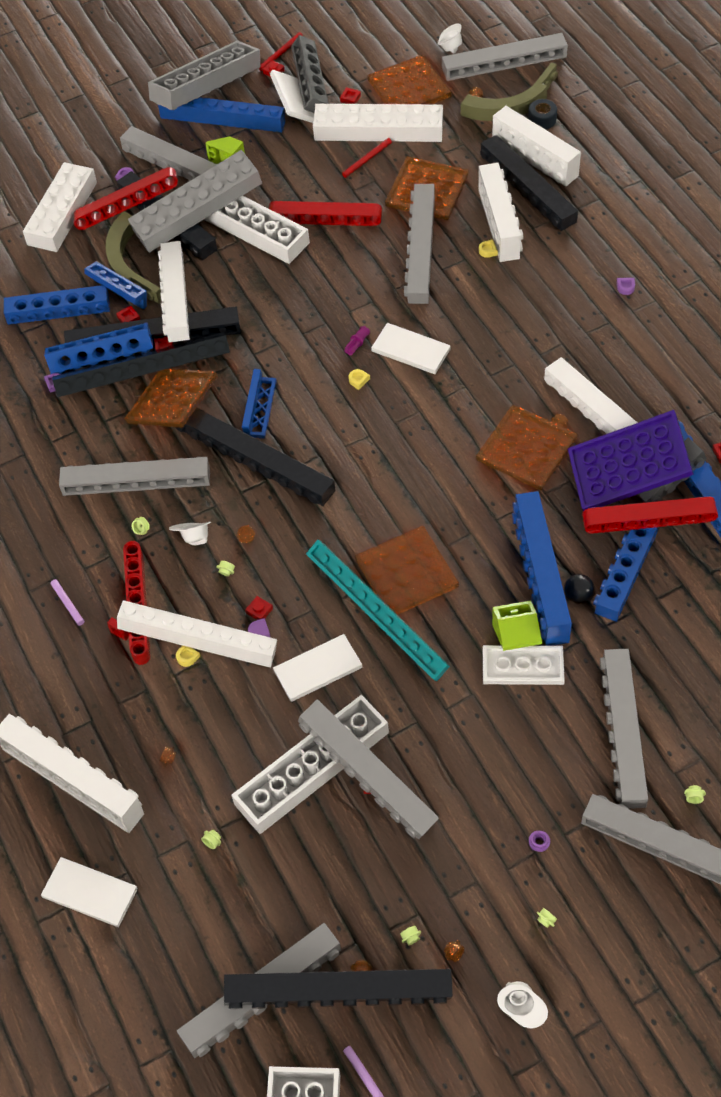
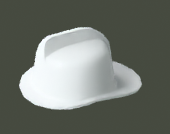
M461 24L451 25L441 33L438 45H441L445 51H451L454 54L462 44Z
M211 522L178 524L169 527V530L180 531L186 543L200 545L207 542V524Z
M520 981L508 982L506 987L501 989L498 994L497 1002L499 1007L521 1026L536 1028L546 1021L548 1016L547 1006L532 991L528 984Z

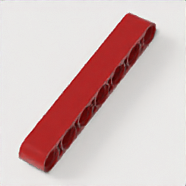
M172 167L164 168L77 209L74 212L75 227L79 230H85L173 189L178 184L176 170Z
M272 201L268 208L297 224L377 226L381 223L382 206L377 203Z
M698 497L588 508L582 512L585 531L593 534L712 522L718 518V512L713 497Z
M129 541L123 547L126 601L132 603L139 601L135 604L147 606L143 554L138 542ZM128 632L129 649L133 661L138 665L146 664L150 660L149 637L143 635L136 637L139 634Z

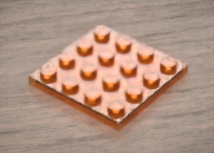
M423 54L367 75L368 81L385 104L431 105L452 97L451 90Z
M406 156L385 200V206L410 212V204H413V201H411V191H414V184H435L434 218L448 221L469 175V170Z
M177 369L158 371L127 414L125 420L128 424L183 428L218 376L215 371Z
M512 404L476 455V460L541 491L568 452V448L577 439V434Z
M423 525L355 555V560L375 594L397 615L459 587V582Z

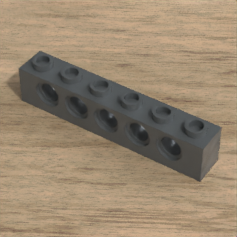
M299 35L291 47L304 109L314 113L315 104L329 103L315 41Z

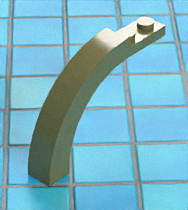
M551 62L534 85L518 95L500 99H488L468 94L461 103V116L474 120L493 121V115L505 106L521 115L528 113L532 102L547 98V90L551 82L555 81L558 75L556 71L557 64Z
M123 211L113 222L106 238L105 248L110 270L147 291V298L159 304L162 301L161 289L132 271L123 260L125 246L135 234L128 221V218L132 217V215Z

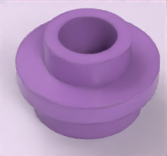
M534 831L529 836V846L534 851L543 852L550 846V837L544 831ZM540 839L543 841V844L539 845L535 841Z

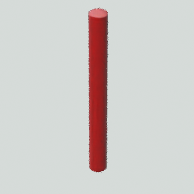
M298 32L260 65V71H263V68L272 60L275 61L285 53L299 35L303 36L302 33Z
M387 138L343 171V177H348L392 143L391 139Z

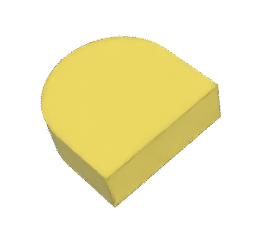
M493 239L480 243L479 254L482 257L498 256Z
M356 369L349 373V383L358 390L370 380V375L363 370Z
M183 645L176 653L177 662L183 667L193 665L200 657L198 651Z

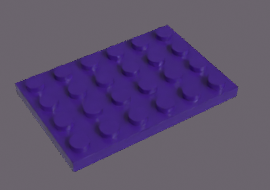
M675 410L568 448L583 511L588 508L603 507L694 475Z

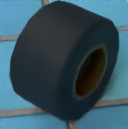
M548 99L536 100L529 106L528 119L545 130L556 124L557 106Z

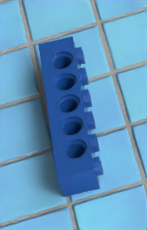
M104 285L4 298V315L8 325L110 312L109 294L107 287Z
M148 323L48 347L45 348L44 356L50 373L61 374L68 369L73 368L77 370L84 365H96L104 360L113 361L117 357H129L140 351L142 353L148 352L153 348V339ZM136 339L138 342L133 344L129 340ZM118 343L121 347L115 348L113 344ZM100 347L103 348L104 351L98 352L95 349ZM85 352L87 355L80 356L78 353ZM67 356L70 360L65 361L61 357Z
M659 527L630 530L629 534L625 533L621 543L623 547L622 549L618 548L614 558L616 562L615 564L611 563L607 573L609 577L602 582L600 588L602 592L595 597L593 603L596 606L595 614L616 622L618 621Z

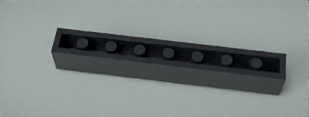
M498 135L481 143V157L490 164L499 163L500 169L504 171V178L523 197H526L532 206L536 207L544 217H547L555 227L563 231L577 223L578 210Z
M131 171L116 181L117 190L139 181L141 178ZM160 194L136 205L139 211H142L163 198V196ZM198 224L173 238L181 241L182 247L190 250L193 256H197L202 261L217 251L216 239Z

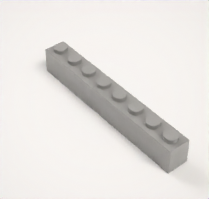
M563 33L452 54L442 56V70L446 81L565 58L567 57L568 45Z
M133 126L120 137L122 149L125 152H129L163 169L172 167L176 170L178 176H182L189 181L217 165Z
M414 184V191H411V201H413V204H410V214H412V217H409V228H411V231H408V241H410V244H407V255L410 256L406 258V269H409V271L405 272V282L408 283V286H404V297H407L408 304H429L435 184Z
M208 457L60 467L59 487L63 496L210 486Z
M629 649L604 650V655L600 658V669L604 670L605 674L602 676V686L607 691V694H604V704L609 708V712H606L607 725L611 724V731L608 732L609 743H613L611 762H615L616 769H613V780L618 783V788L615 789L616 801H620V804L627 806L629 809L646 808L648 793Z
M318 699L300 715L298 719L299 727L305 733H310L320 748L327 749L330 752V758L336 763L340 762L345 767L344 771L351 778L355 777L365 792H370L376 797L374 799L376 803L382 808L386 807L391 812L390 816L397 823L401 822L406 827L405 831L412 838L416 837L419 840L439 819L422 800Z
M592 794L583 813L581 824L721 885V848L710 845L704 839H696L686 831L675 830L665 822L654 821L644 813L631 811L623 804L610 802L602 795L596 796Z
M323 923L255 974L318 972L323 963L327 960H334L340 954V943L327 925ZM223 996L179 1028L177 1033L194 1059L198 1056L202 1057L210 1051V1047L216 1042L221 1043L226 1040L230 1035L229 1033L235 1028L240 1029L245 1026L248 1019L254 1014L259 1015L265 1011L268 1004H265L263 1009H252V1005H243V1009H229V1005L224 1006Z

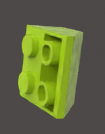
M230 136L205 143L208 161L219 164L240 150L245 153L243 141Z
M531 600L493 607L492 625L503 651L542 644L538 617Z

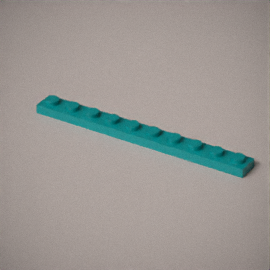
M317 540L306 555L434 681H438L450 666L321 540Z

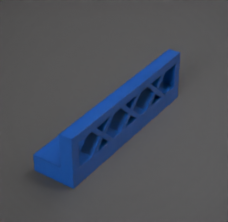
M97 261L84 268V274L97 283L106 286L107 289L141 309L147 307V291Z
M261 369L253 370L242 430L253 438L265 439L277 381L276 378L262 377ZM262 383L271 384V387L266 390L261 386ZM265 396L268 401L261 404L259 399ZM262 410L265 416L258 419L255 415ZM257 425L262 427V432H252V430Z

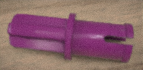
M361 326L357 333L351 336L344 352L348 355H353L356 349L363 345V341L370 334V330L366 326Z

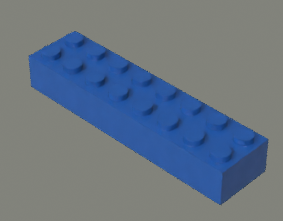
M539 491L516 494L515 502L512 503L514 512L512 513L513 524H517L516 538L521 541V545H519L520 554L525 558L523 566L524 571L528 572L529 575L527 583L528 588L533 591L531 600L533 606L536 605L538 622L541 625V638L544 639L546 646L569 643L572 622Z

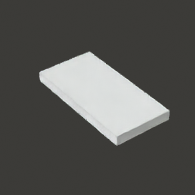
M272 70L270 76L287 115L313 123L314 113L304 109L298 78Z
M390 323L385 325L371 347L372 352L432 374H436L450 351V345Z
M343 634L273 667V670L288 698L293 702L363 667L346 636Z
M483 645V684L564 685L563 646H528L503 651L501 646Z
M60 857L41 896L44 899L119 928L138 888L133 884Z

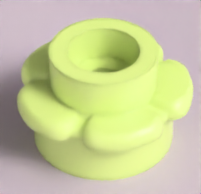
M144 517L136 518L132 522L133 532L138 535L147 534L150 528L148 521Z
M220 561V564L216 566L219 569L218 573L229 577L230 574H234L235 566L227 561Z
M692 785L685 790L684 794L687 802L699 804L704 801L706 792L701 790L700 786Z
M204 831L205 835L201 839L207 847L215 849L217 846H220L221 836L216 831Z
M545 908L540 913L537 911L539 915L537 920L546 928L549 925L555 926L554 923L557 920L555 916Z
M416 926L407 928L400 934L403 939L401 942L408 945L416 943L420 940L419 935L421 931H418Z

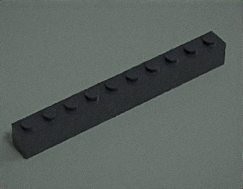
M237 306L188 313L190 340L173 343L191 341L222 332L226 336L241 334ZM162 317L64 331L65 343L148 323L153 346H155L154 339L168 336H164ZM136 339L129 340L133 344L138 342ZM114 343L113 347L119 348L121 345ZM100 347L95 349L98 352L104 351V349ZM85 352L78 353L80 356L87 355Z
M222 332L53 376L52 380L57 397L226 354L230 352L227 337Z
M187 402L172 416L174 426L178 431L187 433L193 439L202 441L206 446L217 449L225 456H230L237 463L245 464L252 471H258L267 479H273L282 487L293 490L297 495L308 498L314 504L324 506L336 491L333 479Z
M451 969L224 974V1006L229 1005V1009H243V1005H252V1009H263L265 1004H275V1008H288V1004H297L299 1008L311 1007V1003H320V1007H333L334 1003L343 1002V1006H357V1002H366V1006H377L379 1001H388V1005H401L402 1001H411L412 1005L425 1004L424 1000H433V1004H446L447 1000L453 997Z

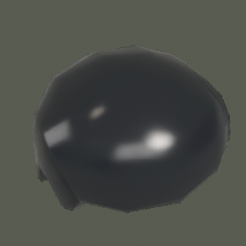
M575 574L565 582L564 593L568 599L578 604L582 601L590 602L595 596V586L588 576Z

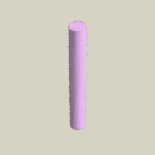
M56 579L52 580L51 586L77 625H82L85 621Z
M346 1047L343 1052L373 1097H384L352 1047Z

